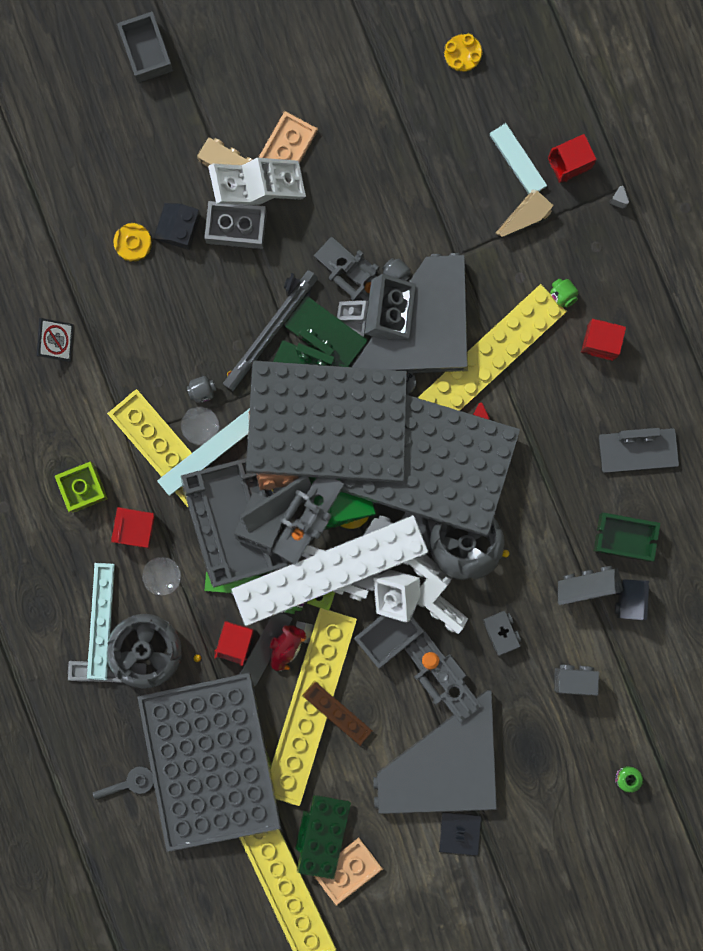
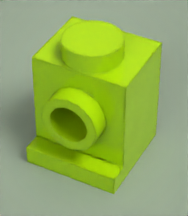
M332 591L323 595L321 601H317L315 598L308 601L307 604L330 610L335 592Z

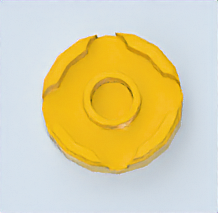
M136 223L124 225L116 232L114 237V247L118 255L128 261H139L145 258L152 246L149 232L142 225Z

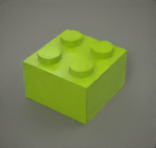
M91 461L55 475L65 505L70 513L108 499L96 467Z

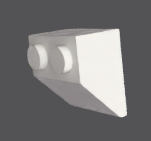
M387 570L374 577L376 613L409 622L420 598L419 578L393 570Z

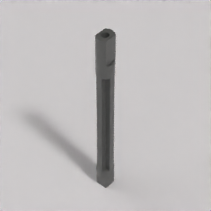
M309 270L305 273L253 345L223 382V385L231 391L236 389L251 369L252 362L257 360L306 293L317 281L318 277Z

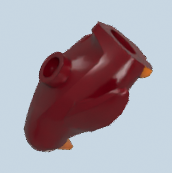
M284 626L282 629L283 633L278 638L274 637L272 639L270 648L273 649L271 655V667L273 670L282 671L290 669L287 664L294 660L299 652L301 642H304L307 638L304 630L296 626Z

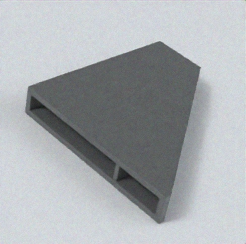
M451 253L449 256L431 254L430 257L424 259L409 281L416 284L409 339H380L372 337L352 368L407 371L406 373L468 371L465 257L460 253Z
M485 690L476 697L482 707L461 723L453 714L377 772V777H373L374 789H378V797H374V808L378 809L379 814L496 809L491 690Z

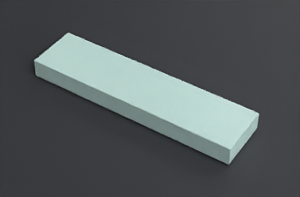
M506 123L490 133V137L528 194L532 190L539 192L547 186Z

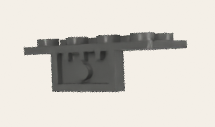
M674 428L626 430L619 433L599 435L603 473L677 467L679 465Z

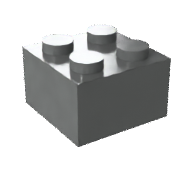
M560 664V668H555V692L598 695L599 671H594V667L579 666V669H574L572 665Z

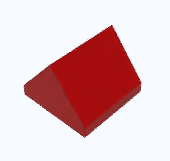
M479 403L473 415L489 420L483 403Z

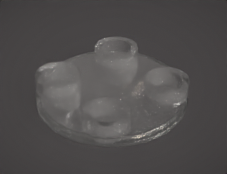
M205 407L189 409L181 422L183 436L189 442L197 445L206 443L219 430L217 416L213 411Z
M157 557L146 564L142 574L143 583L153 594L168 595L179 586L181 571L173 560L166 557Z

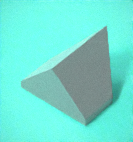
M369 301L339 302L337 318L364 337Z

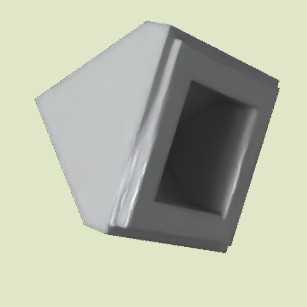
M622 185L618 188L610 204L623 209L626 208L629 200Z
M297 621L296 627L304 630L307 638L303 643H309L315 625Z

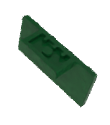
M308 296L304 298L285 324L287 329L314 349L335 357L336 362L346 366L351 364L367 342L364 337Z
M284 340L281 342L273 361L348 367L336 362L335 357L301 343L296 346Z
M319 795L313 796L311 810L303 811L295 847L301 853L297 868L299 874L334 879L351 802Z

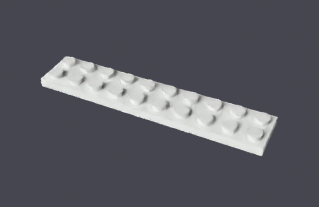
M411 516L297 562L296 565L292 564L231 590L244 624L248 626L428 553L416 520L414 516Z

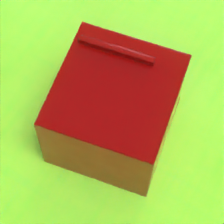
M585 134L552 148L548 156L550 165L559 183L567 182L568 179L592 169L597 160Z
M592 319L587 325L581 352L611 361L615 360L620 355L626 327Z
M117 507L111 542L150 549L155 514Z
M225 621L217 649H215L214 658L219 657L239 663L242 666L245 665L246 660H248L247 655L255 629Z

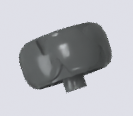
M493 517L488 536L486 537L491 544L486 555L476 549V539L482 535L468 531V535L462 536L458 541L447 537L450 531L457 529L456 527L440 522L435 523L430 536V551L433 560L446 575L458 580H466L471 577L477 580L487 576L497 567L503 556L505 541L503 530L500 528L495 517ZM458 547L457 557L448 553V550Z
M152 614L133 615L120 622L109 637L107 646L109 666L114 675L129 686L136 688L159 686L168 681L179 667L182 657L181 640L174 627L161 617ZM155 630L164 637L167 643V655L153 652V647L149 644ZM132 631H137L140 641L133 646V651L121 653L122 643L126 636ZM141 646L147 648V653L144 652V656L139 653ZM138 659H150L157 671L141 675L129 669Z

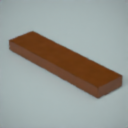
M316 681L302 695L358 745L361 746L372 733V730Z

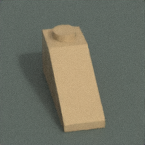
M532 190L498 229L496 234L503 237L542 220V218L546 219L552 212L551 208L554 205L537 190Z

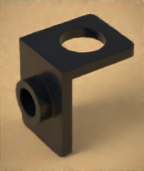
M291 273L290 278H287L284 284L287 296L292 293L300 281L295 278L294 273ZM311 287V289L308 291V293H306V295L303 297L302 301L304 300V298H305L306 296H308V297L310 296L312 287Z

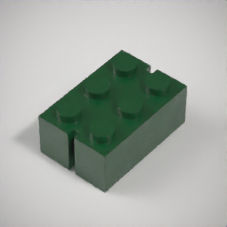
M601 513L597 526V531H600V533L596 535L593 552L653 562L657 544H650V541L658 540L660 523Z

